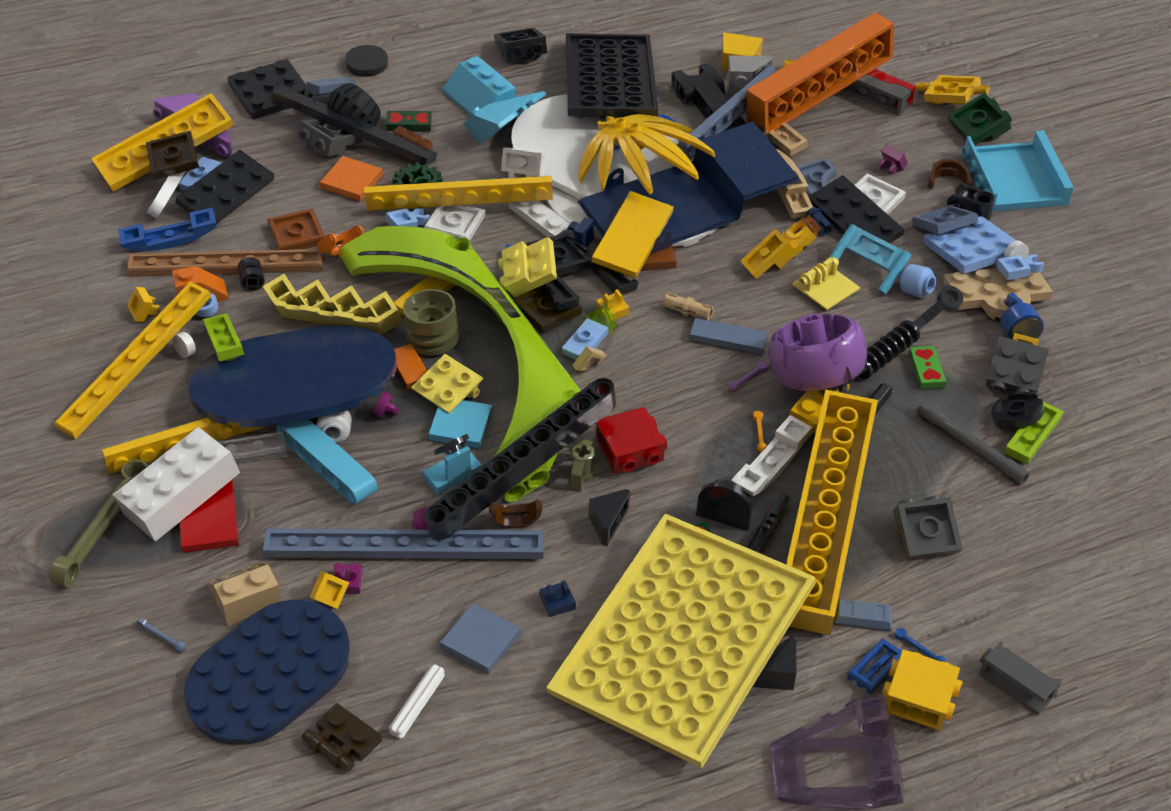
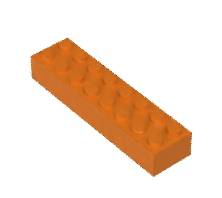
M874 12L746 90L747 123L754 122L755 125H760L768 136L769 132L776 131L782 127V124L789 123L892 59L894 23Z

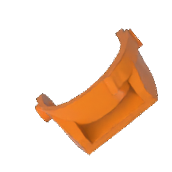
M358 225L338 235L330 233L320 240L316 247L320 253L328 252L332 257H337L341 247L364 234V229Z

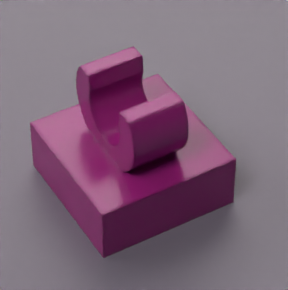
M887 144L882 148L883 158L879 162L880 169L883 170L887 164H891L889 168L891 175L897 171V168L904 170L908 164L905 154Z
M341 562L334 564L333 576L349 582L345 594H360L363 575L362 565H357L356 563L343 565Z

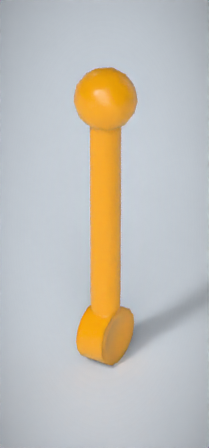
M755 411L753 413V420L757 424L759 440L757 450L762 452L767 447L764 443L761 423L764 414L761 411Z

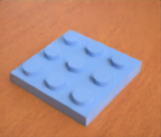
M982 216L978 217V222L941 234L932 232L923 235V244L963 274L996 264L998 259L1004 258L1007 246L1017 241Z

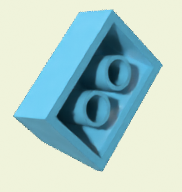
M479 56L459 63L442 88L443 93L467 114L477 106L482 109L491 103L516 98V87Z

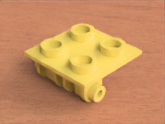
M828 257L823 264L819 263L807 273H802L800 278L792 283L794 287L825 310L832 308L861 288L837 271L839 261L835 257Z
M444 354L411 389L450 414L466 396L468 398H476L479 395L478 384L483 380V377Z

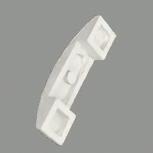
M790 415L776 430L775 438L751 465L745 464L731 482L742 487L741 490L752 496L762 492L793 460L808 438L812 427Z

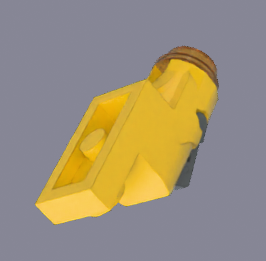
M808 215L805 219L802 218L797 223L792 224L782 234L775 228L740 262L756 279L774 263L781 270L817 239L821 227Z

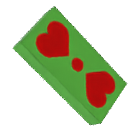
M935 346L910 347L909 356L920 389L945 388L946 379Z

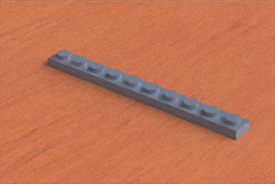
M266 529L263 555L268 558L543 559L544 530H458L445 540H435L429 535L428 530Z

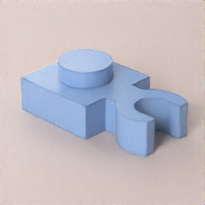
M416 208L413 212H409L408 209L387 212L385 221L390 226L418 227V225H425L430 215H423L424 208Z
M1035 254L1029 255L1025 259L1017 255L998 259L996 267L1007 280H1015L1028 277L1030 272H1042L1044 262H1037L1038 255Z

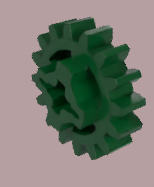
M419 162L416 163V166L407 164L406 169L400 167V172H395L394 178H392L393 185L443 182L441 172H436L435 166L429 168L427 163L423 166Z

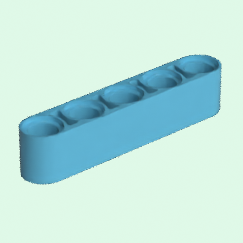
M309 419L276 425V431L280 439L351 504H358L378 490L374 477Z

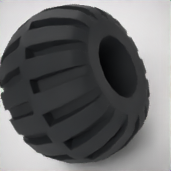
M347 83L339 86L331 93L327 105L342 116L359 119L374 126H377L380 120L381 111L377 103L367 92L355 84Z

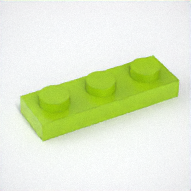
M227 313L203 319L205 330L219 361H230L244 355L240 340Z
M1043 402L1045 408L1044 415L1041 419L1031 426L1019 429L1007 444L1005 454L1027 465L1030 463L1061 421L1064 411Z

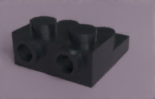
M534 27L494 34L495 43L500 46L501 56L509 62L520 61L522 57L539 58L541 54L547 53L546 36Z

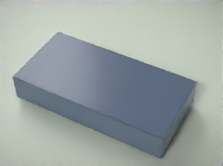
M344 76L308 81L307 90L319 95L332 93L336 88L347 83L356 85V81Z

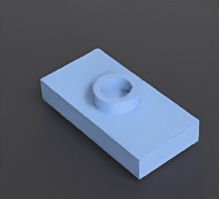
M202 157L198 161L200 168L190 170L178 183L179 189L185 191L222 162Z
M587 318L562 347V354L576 360L586 346L596 349L608 335L609 327Z

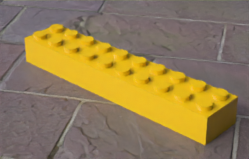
M825 390L786 563L788 566L815 576L816 584L789 627L831 635L878 400Z

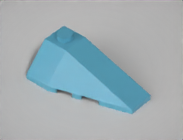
M545 91L491 103L482 109L477 106L468 113L470 118L463 124L480 145L547 94Z

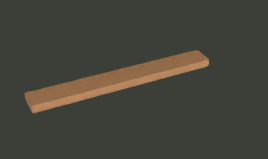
M318 249L129 254L126 271L128 277L173 275L172 270L197 266L211 274H238V263L244 258L253 257L261 262L262 273L323 271V253H320Z

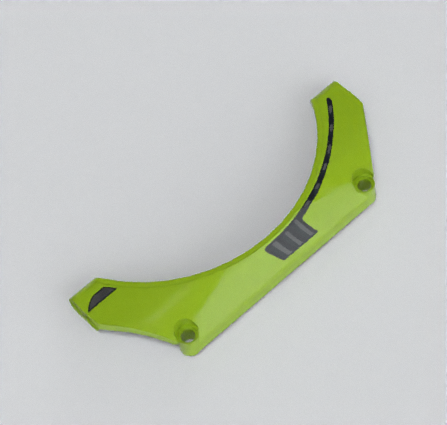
M385 226L376 227L342 246L339 250V257L352 276L376 272H408L443 279L477 296L501 319L510 333L515 346L518 360L519 385L512 421L495 456L581 391L473 249L469 239L464 237L455 239L453 235L426 228ZM557 454L503 495L504 499L507 502H515L542 486L549 478V471Z

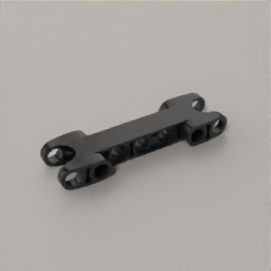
M709 63L700 65L699 75L696 76L687 75L680 70L671 73L672 87L676 96L683 104L693 102L705 119L710 117L728 101L724 95V80ZM740 116L724 131L747 123ZM756 125L771 143L769 137L767 136L766 132L762 129V127L760 125Z

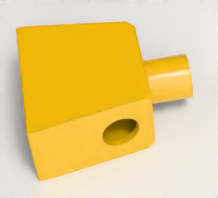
M723 32L721 50L722 69L727 71L729 55L761 56L763 38Z

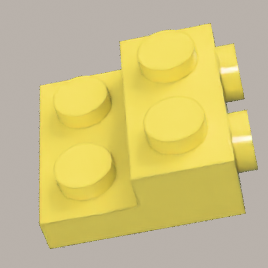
M549 237L529 246L521 241L502 250V258L498 262L504 276L500 277V283L504 290H508L514 297L557 279L553 241Z

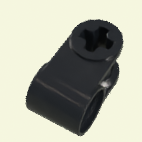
M960 184L956 188L955 194L948 198L947 206L957 207L961 204L958 208L978 214V217L982 216L989 220L992 215L995 198L988 191H982L968 184Z

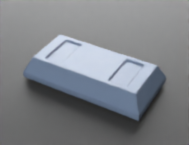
M838 599L834 624L891 631L892 606Z

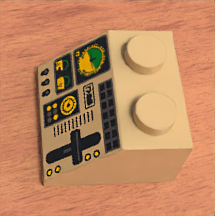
M263 562L207 582L227 626L248 619L270 604L281 602L279 585L269 565Z

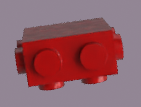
M645 407L606 416L596 423L595 438L614 474L629 472L633 469L664 461V452L667 449L666 438L663 434L659 433L655 418L649 415Z

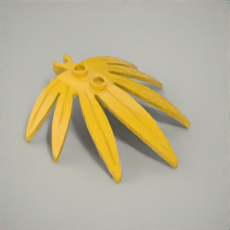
M644 114L616 119L612 116H607V122H597L599 132L590 141L583 154L578 178L579 182L582 183L599 153L598 173L601 189L604 190L615 144L620 146L624 158L648 193L652 194L653 188L650 173L641 149H649L696 180L699 179L698 172L689 158L675 143L664 135L690 144L715 157V153L705 143L684 132L691 133L693 129L682 124Z

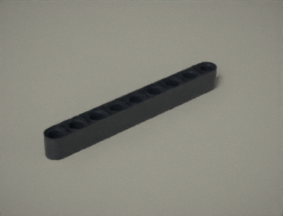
M608 378L594 380L429 506L424 514L429 535L435 540H445L489 507L491 502L498 500L610 413L617 404L612 380Z

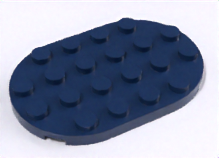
M306 600L277 602L253 614L204 652L190 669L184 686V700L194 725L207 737L224 744H230V742H248V744H253L266 740L282 731L331 691L345 674L349 664L350 642L343 622L327 607Z

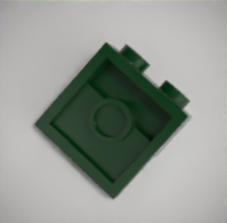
M982 93L947 115L949 122L965 138L970 136L974 145L987 137L994 140L1011 129L1010 122L1012 118L1006 110H1001L997 101L994 98L990 99L985 93Z

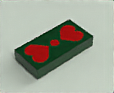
M387 111V131H393L397 126H401L409 131H431L432 111Z

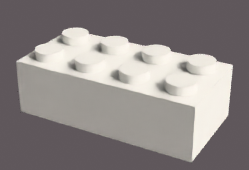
M197 427L116 491L113 497L123 514L156 542L236 477L240 471L231 452Z

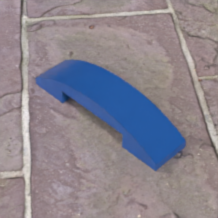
M213 207L189 213L191 220L145 231L142 224L118 229L121 247L129 250L152 251L173 248L192 242L217 227Z

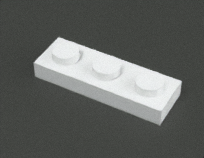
M540 201L508 202V206L512 211L546 237L561 234L569 235L572 230L567 229L570 223Z

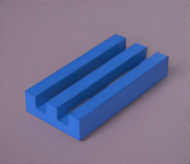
M882 638L848 672L847 679L851 682L853 680L857 681L856 685L860 688L864 686L867 688L866 692L871 695L889 677L893 659L899 660L902 651ZM884 648L888 651L862 676L860 673ZM893 655H896L872 681H869Z

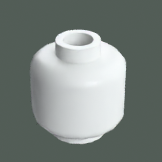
M348 410L318 417L317 427L335 443H341L350 434L352 418Z

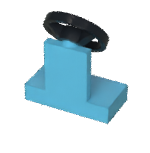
M468 434L435 449V455L445 453L448 456L444 457L443 461L422 471L423 479L437 495L461 483L482 467V464L470 452V448L468 446L463 448L466 441L470 439Z

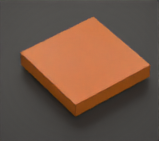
M342 156L320 181V188L361 202L365 197L364 187L374 186L383 176V169Z

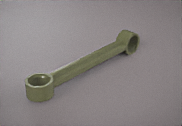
M131 460L122 466L123 480L66 556H58L53 562L49 574L52 583L69 588L76 582L80 571V564L121 510L113 494L134 478L129 477L131 474L140 473L148 467L145 461Z

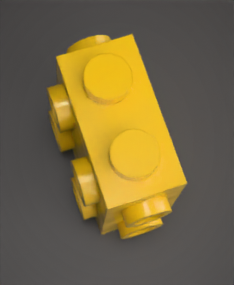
M903 649L900 659H893L889 676L893 677L892 683L886 681L881 699L886 700L883 712L941 731L944 720L951 721L956 705L950 702L951 697L958 698L963 682L957 679L960 668L947 662L938 661L917 652Z

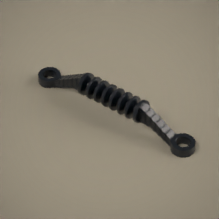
M952 285L943 287L937 294V302L913 322L909 320L902 321L899 326L894 327L886 336L876 341L873 346H869L867 348V361L864 369L854 379L839 385V392L846 393L847 384L859 377L863 379L870 378L873 373L878 372L886 363L899 356V353L912 346L913 343L920 339L919 331L943 310L948 312L957 310L963 303L962 292ZM945 294L951 295L955 303L949 302ZM820 390V392L824 396L825 390Z

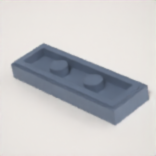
M695 318L690 333V341L763 355L768 332Z

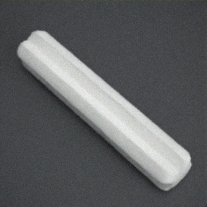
M436 664L429 667L390 724V735L398 739L405 736L444 678L445 674L442 667Z

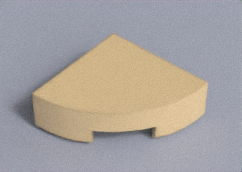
M586 346L572 366L577 371L588 370L587 367L594 363L599 365L606 358V354L602 350Z

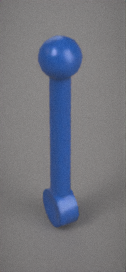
M896 629V639L907 641L932 659L946 662L943 656H937L909 637L905 629Z

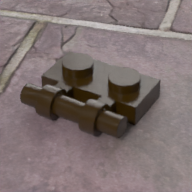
M338 703L316 722L317 729L321 733L316 734L307 729L302 734V739L308 743V747L312 751L322 753L329 758L328 762L336 768L341 767L346 772H349L354 767L355 762L350 759L352 755L363 761L382 742V735ZM333 740L335 743L340 745L341 748H335L329 743Z

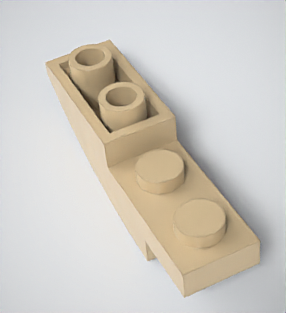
M776 149L800 179V181L783 186L777 190L791 219L806 217V212L813 207L806 193L809 186L794 162L782 151Z

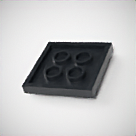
M288 59L259 66L245 72H238L227 77L229 86L252 120L291 108L272 100L271 94L273 90L284 86L309 98H312L313 95L311 91L307 90V85Z

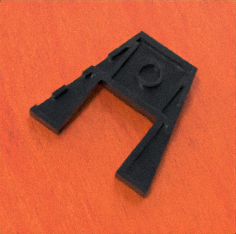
M567 234L549 237L553 241L557 279L543 286L557 311L578 306L580 299L559 277L563 274L591 268L614 292L618 289L623 294L637 290V280L633 279L630 281L624 277L623 273L593 263L592 255L587 252L588 248ZM540 240L528 242V243H526V245L529 246V245H531V244H533V243H535V242H538V241H540Z

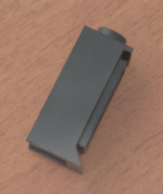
M1001 641L994 649L988 648L980 659L982 667L979 676L1036 715H1039L1057 695L1062 679H1050L1049 676L1009 649L1004 648Z

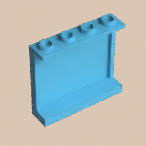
M1044 130L1035 131L1033 142L976 147L971 137L967 136L965 146L962 147V157L966 159L969 172L974 176L976 187L994 195L992 212L1069 205L1074 187Z

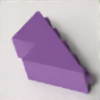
M197 94L154 99L155 108L153 109V114L158 120H162L197 101ZM228 129L201 143L223 157L229 158L232 155Z

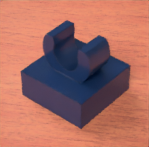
M585 217L580 224L572 221L567 227L568 230H572L569 236L585 247H588L595 238L593 219Z
M565 580L561 581V583L550 584L539 589V596L549 617L576 610L575 599Z

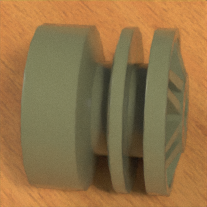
M437 289L418 291L405 300L403 313L408 344L412 343L417 353L428 356L441 355L457 345L459 332L454 298L449 293Z

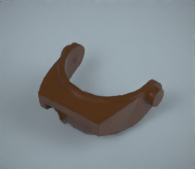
M941 159L934 163L927 181V186L934 188L935 178L953 176L960 179L964 184H968L971 187L973 185L967 168L960 162L950 159Z
M539 499L517 505H500L495 502H491L489 505V513H492L494 522L507 528L528 527L540 518L543 510L542 501ZM524 513H527V515H522V516H502V515H507V514H524Z

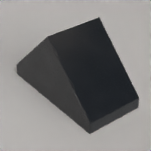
M627 489L589 499V518L602 545L608 546L629 510L630 491Z
M793 636L776 647L752 687L794 690L797 666L796 639Z

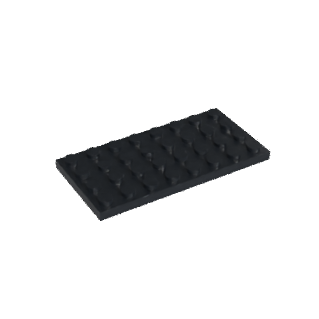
M566 33L568 116L604 119L607 116L623 118L630 115L644 114L658 117V101L650 35Z

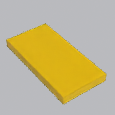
M630 191L594 252L592 262L637 278L657 238L661 235L671 217L674 207Z

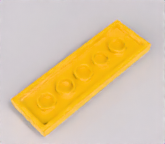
M210 93L91 159L114 192L151 171L146 142L191 130L196 147L234 126L220 103Z

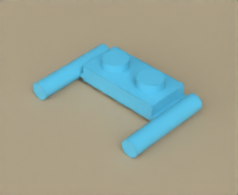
M850 224L829 257H835L839 260L844 250L848 249L850 253L888 271V275L878 289L881 294L886 295L912 255L859 229L854 224Z

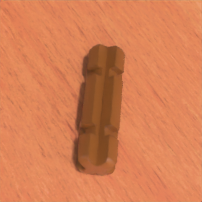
M397 126L393 130L394 135L429 150L433 148L432 141L426 138L423 139L422 136L401 126Z

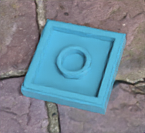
M462 400L450 414L438 407L429 431V440L449 443L468 434L470 439L466 441L464 446L480 449L492 413V405Z

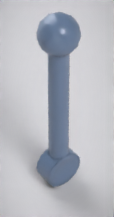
M140 618L136 622L142 630L146 629L173 645L177 652L185 651L186 644L183 641L177 642L151 626L144 618Z

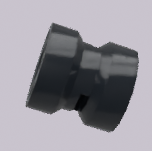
M253 257L242 259L237 266L241 287L251 292L261 289L265 283L261 262Z

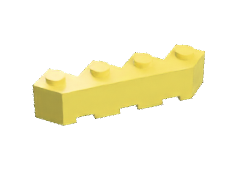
M285 274L263 286L276 310L284 318L324 325L360 327L380 335L403 322L398 308L386 291L364 304L352 285L331 298L318 279L297 292Z

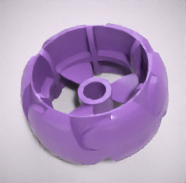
M814 313L805 315L779 328L771 337L768 356L772 373L781 385L800 391H818L842 385L858 376L866 365L867 345L862 328L851 317L838 314Z

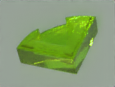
M608 305L585 315L586 319L588 318L609 327L608 331L618 327Z

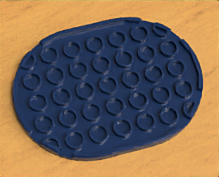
M318 326L260 336L241 341L244 355L238 356L234 360L219 361L216 353L204 360L190 378L189 394L197 412L204 413L209 417V420L224 425L231 422L239 423V427H263L321 417L359 406L361 400L367 397L374 398L386 388V383L395 376L397 369L396 354L393 346L386 338L368 329L354 326Z

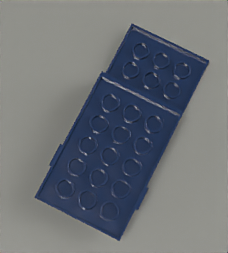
M750 122L700 139V141L714 151L715 157L696 148L694 159L691 163L698 172V180L674 166L650 175L653 193L649 194L638 179L624 184V170L617 168L609 174L604 191L581 198L577 202L586 215L594 220L595 227L603 237L630 191L673 206V213L661 235L657 238L650 252L652 254L669 248L672 244L739 220L744 200L800 181V179L755 123ZM620 173L617 178L613 179L615 174Z

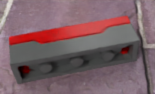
M874 69L841 91L900 116L913 103L915 86Z

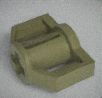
M583 439L581 443L574 445L571 449L573 464L570 467V490L581 492L584 482L591 480L593 477L594 468L591 465V461L595 453L593 449L594 441Z

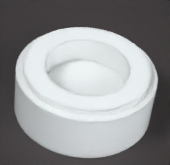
M1014 241L1007 246L1004 258L1020 255L1025 259L1028 257L1029 248L1021 241Z
M180 332L173 337L174 347L181 357L187 358L195 354L196 346L188 333Z

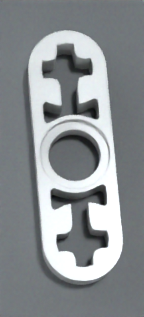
M185 172L168 176L147 210V214L155 219L158 218Z

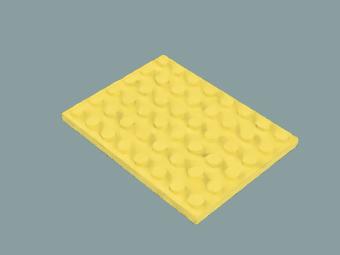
M664 514L546 687L547 692L574 707L703 768L816 584L815 576L673 516Z

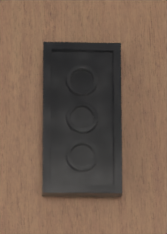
M239 149L176 197V204L188 213L213 207L216 224H218L274 180V173Z
M844 175L808 196L812 206L820 208L823 211V216L842 235H844L850 224H854L859 229L888 243H892L904 235V228Z

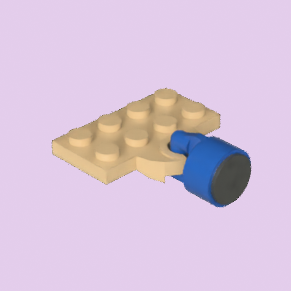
M998 268L979 269L966 274L962 272L944 274V285L955 286L963 294L964 299L958 308L959 310L982 307L993 320L996 317L1001 318V327L1009 339H1013L1014 333L1038 338L1042 334L1044 323L1031 305V302L1050 300L1053 291L1040 272H1030L1028 277L1015 280H1007Z

